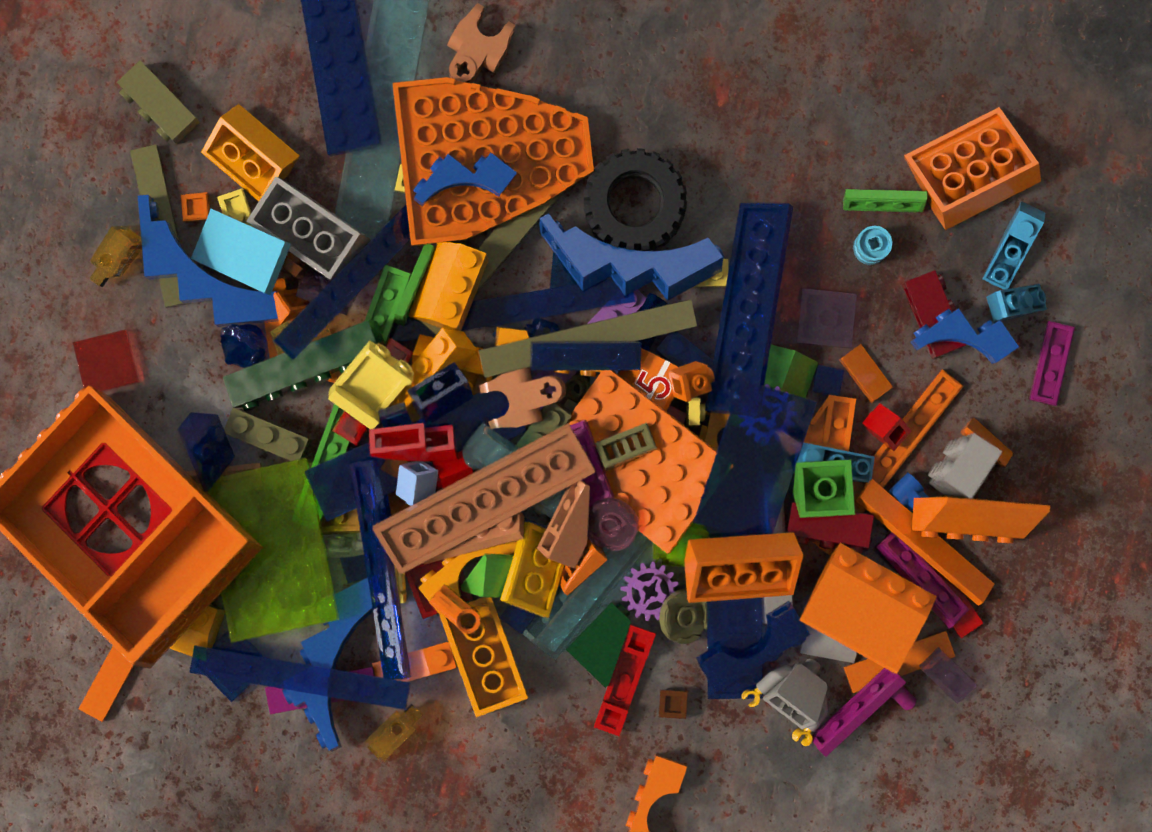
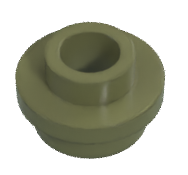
M583 375L572 376L565 384L566 395L573 401L580 402L591 386L589 380Z

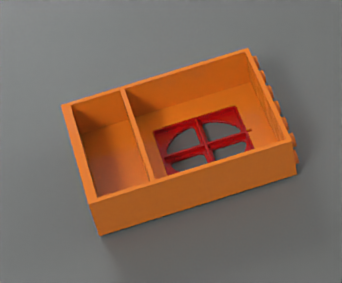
M89 385L75 395V401L68 408H64L57 414L56 421L49 428L39 433L37 441L32 447L25 449L19 455L18 462L0 475V531L132 665L151 669L262 550L263 546L108 394ZM104 465L119 467L129 472L130 479L110 500H106L86 481L84 475L90 468ZM75 485L99 507V512L77 534L70 527L66 513L68 492ZM139 485L144 487L151 507L149 527L142 534L118 512V506ZM106 519H111L132 540V546L124 552L108 554L89 548L86 542Z

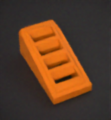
M587 535V545L584 549V554L578 561L575 569L564 565L559 584L566 595H569L608 560L600 545L589 535Z

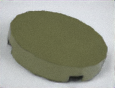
M680 589L671 593L660 609L659 622L662 632L668 639L679 644H690L698 640L702 636L700 634L703 632V629H707L709 624L710 610L708 602L689 603L687 589Z

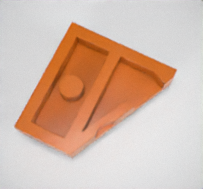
M828 395L796 443L804 442L849 451L856 399Z

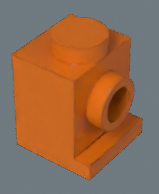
M695 361L668 371L673 397L689 402L691 398L712 391L711 383L714 382L715 377L712 369L706 364Z

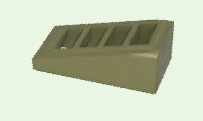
M647 423L595 443L606 471L657 449ZM641 432L647 445L643 448L636 435ZM632 437L636 450L632 452L627 442V438ZM622 442L626 452L625 455L621 456L616 443ZM610 446L612 447L616 457L612 460L610 459L606 449Z

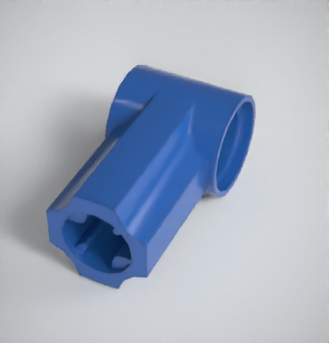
M906 473L888 491L889 494L912 513L914 498H929L923 492L924 488L909 473Z

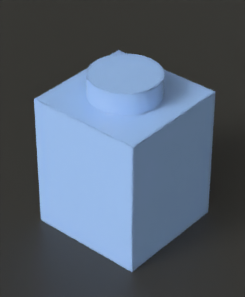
M414 461L399 465L396 495L412 506L435 494L438 470L424 461Z

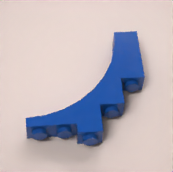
M377 573L318 602L321 610L317 611L323 625L329 624L330 627L301 642L304 648L300 650L301 656L306 665L311 663L312 667L283 681L286 688L282 692L288 704L293 703L298 708L305 704L308 708L304 709V712L311 724L315 723L319 730L316 737L323 749L327 747L328 751L331 752L342 747L335 729L331 706L332 681L337 662L345 644L356 628L373 611L392 600L380 575Z

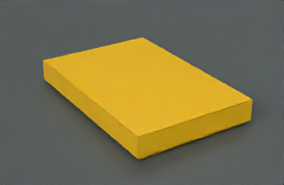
M524 522V538L518 540L500 601L549 618L564 564L548 559L537 549L546 529L530 522Z

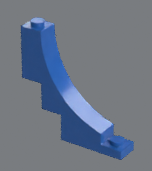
M149 195L138 196L144 276L147 279L178 277L179 300L182 303L213 301L214 324L217 327L279 321L273 295L278 291H272L271 295L261 291L237 288L221 282L204 272L182 249L170 224L166 220L155 221V218L159 217L157 201L153 202V198Z
M549 213L539 218L540 234L582 291L611 277L626 296L653 281L666 300L669 301L722 271L724 254L718 245H714L709 238L672 250L637 251L615 247L599 241L576 226L564 232L560 222L554 221Z

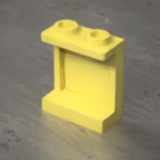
M369 341L331 386L328 399L369 429H374L379 424L381 414L406 385L410 386L412 384L414 372L407 362L403 360L398 361L392 357L390 351L385 346L379 343L376 345Z

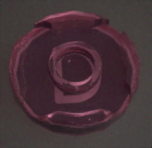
M603 498L595 501L589 507L587 536L596 546L618 551L627 548L634 541L639 529L638 517L626 502L616 498Z

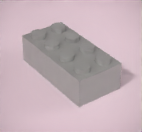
M275 176L246 221L253 227L290 243L289 252L328 279L342 284L371 240L292 184Z
M975 433L955 438L954 440L951 439L943 451V454L946 455L943 461L936 462L930 470L928 476L931 479L928 484L947 497L972 499L1002 451Z

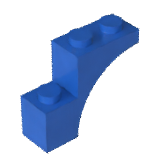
M492 153L487 158L483 155L473 166V169L476 170L475 174L449 154L444 159L439 156L430 168L433 174L428 180L422 178L413 191L417 193L414 200L423 206L437 193L457 186L479 187L499 197L516 176L517 172Z
M947 309L936 317L938 323L930 328L925 324L913 333L916 338L910 341L916 351L935 342L954 341L963 343L981 352L991 364L997 363L1019 347L1001 320L994 324L991 320L987 321L977 328L979 332L977 335L959 309L953 312Z

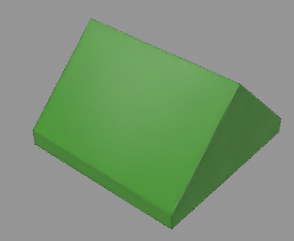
M767 344L749 394L752 396L755 394L754 387L756 386L760 391H764L765 384L770 386L771 391H774L775 387L779 386L781 388L780 395L788 392L790 397L787 402H795L796 406L791 410L800 413L819 362L797 351ZM766 398L768 402H771L773 404L777 402L781 403L779 400L775 398Z
M851 460L796 463L793 495L800 518L855 515Z
M484 554L460 586L461 590L480 597L501 598L514 555Z

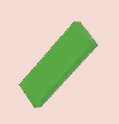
M846 189L843 198V210L924 212L927 202V191Z
M431 244L424 245L394 313L395 323L399 325H406L409 318V312L435 250Z

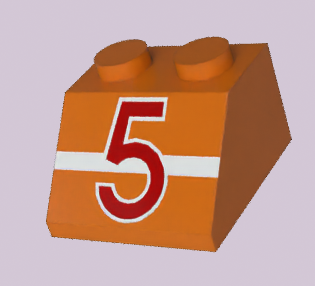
M633 346L631 352L626 357L619 375L667 412L674 398L668 371L678 368V366L649 351Z

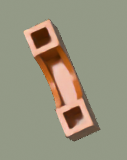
M655 754L653 760L648 759L643 773L648 775L645 785L640 784L634 800L639 801L636 811L631 810L625 825L630 827L628 832H650L647 826V816L650 807L658 798L666 794L679 793L687 769L686 764Z

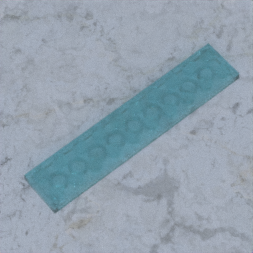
M374 0L335 211V215L371 239L363 253L384 255L401 161L392 83L415 81L430 0Z

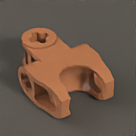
M477 3L468 15L459 22L447 44L448 47L457 51L449 66L450 78L472 84L483 67L495 73L507 54L516 25L508 22L499 34L491 37L483 35L477 27L485 10L482 5ZM466 67L468 75L462 74V76L460 77L458 75V69L463 70Z
M529 367L501 374L497 378L479 385L481 393L500 391L509 400L508 412L500 418L488 421L490 429L502 427L517 428L543 421L540 407L557 403L566 394V385L560 377L548 376L532 380ZM549 385L556 387V391L552 395L545 392Z

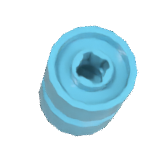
M880 226L867 227L861 231L854 241V255L863 264H878L891 251L892 238L888 231Z

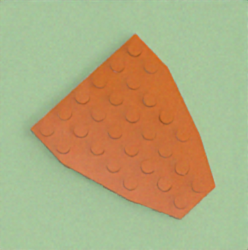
M448 77L392 83L411 246L467 240L543 205L594 171L587 116L572 113L565 108L548 104L530 95L498 88H488L475 83L470 84L456 81ZM492 153L517 172L516 176L499 197L479 187L457 186L437 193L423 206L414 200L417 194L413 191L422 178L428 180L433 174L430 168L439 156L444 159L449 154L475 174L476 170L473 169V166L482 155L487 158Z

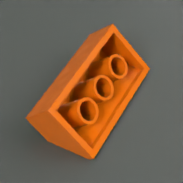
M794 532L688 540L684 560L688 602L794 595L803 559V553Z

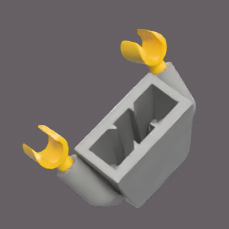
M807 659L804 665L801 663L792 666L784 665L769 672L756 684L757 688L755 690L746 689L741 696L744 700L749 694H754L755 698L749 703V706L755 707L760 702V695L764 694V701L800 727L794 730L792 739L797 742L801 735L805 734L801 742L803 746L811 744V732H816L828 714L826 696L828 686L825 681L817 676L821 666L813 659Z

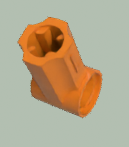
M445 584L429 600V603L455 624L461 632L470 634L479 628V612ZM464 613H471L475 616L476 622L472 626L465 627L460 623V618Z

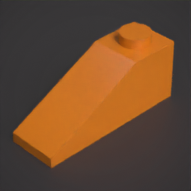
M449 641L372 663L379 690L458 667Z

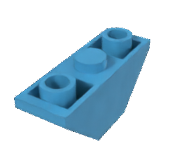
M1040 284L1000 290L986 297L993 323L999 320L1006 321L1047 310L1045 304L1046 296Z

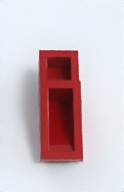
M424 423L369 430L370 455L372 457L401 461H444L457 459L456 435L453 425L425 428Z

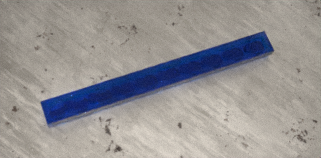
M609 278L582 291L578 284L473 301L461 331L635 302L634 292L625 296L613 279ZM409 317L404 326L394 323L389 338L397 342L418 339L419 334L430 337L436 335L420 321Z

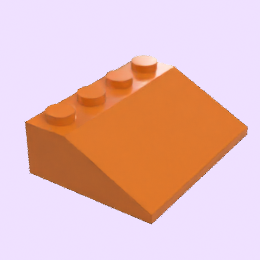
M1000 107L904 155L921 190L927 191V201L945 230L1041 182L1039 162Z
M950 497L914 498L912 531H922L921 537L938 538V533H947V539L963 540L964 535H972V541L988 542L989 537H997V543L1014 544V538L1024 539L1050 512V506Z
M840 543L829 556L801 615L800 621L897 674L928 618L937 596Z

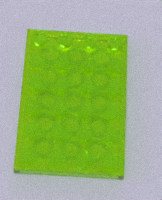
M307 458L200 481L201 487L263 546L262 550L221 592L231 643L340 620Z

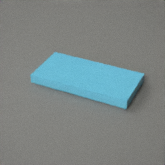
M210 209L191 259L271 295L291 244L219 211Z

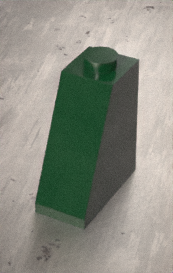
M611 602L566 648L605 688L610 683L631 621L627 618L631 613L620 602L616 606Z

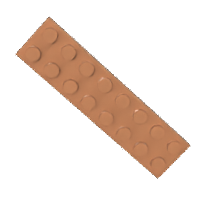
M568 423L373 526V531L401 575L595 473V468Z

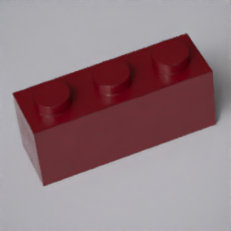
M935 270L902 284L919 329L925 324L930 328L938 323L936 317L947 309H950L951 312L956 310L951 299L947 300L944 292L947 287L942 275H937ZM941 341L926 346L931 358L935 359L966 346V344L954 341Z
M792 502L787 533L794 532L800 545H808V542L811 541L818 542L821 548L835 550L836 546L842 543L862 554L863 550L869 551L874 515L855 512V515L800 518L796 503Z

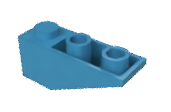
M1020 202L982 278L983 280L1003 290L1009 288L1044 224L1045 212L1025 202Z
M804 442L788 444L792 469L784 470L785 472L795 473L796 463L851 460L853 482L867 483L872 479L874 456Z

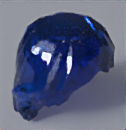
M231 324L221 328L220 343H222L224 360L227 365L234 364L244 369L266 359L268 341L263 330L258 326L252 324Z

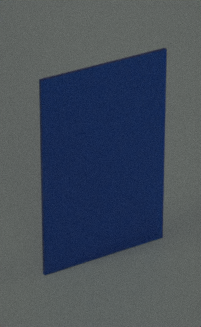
M741 379L694 523L744 536L773 534L817 402Z

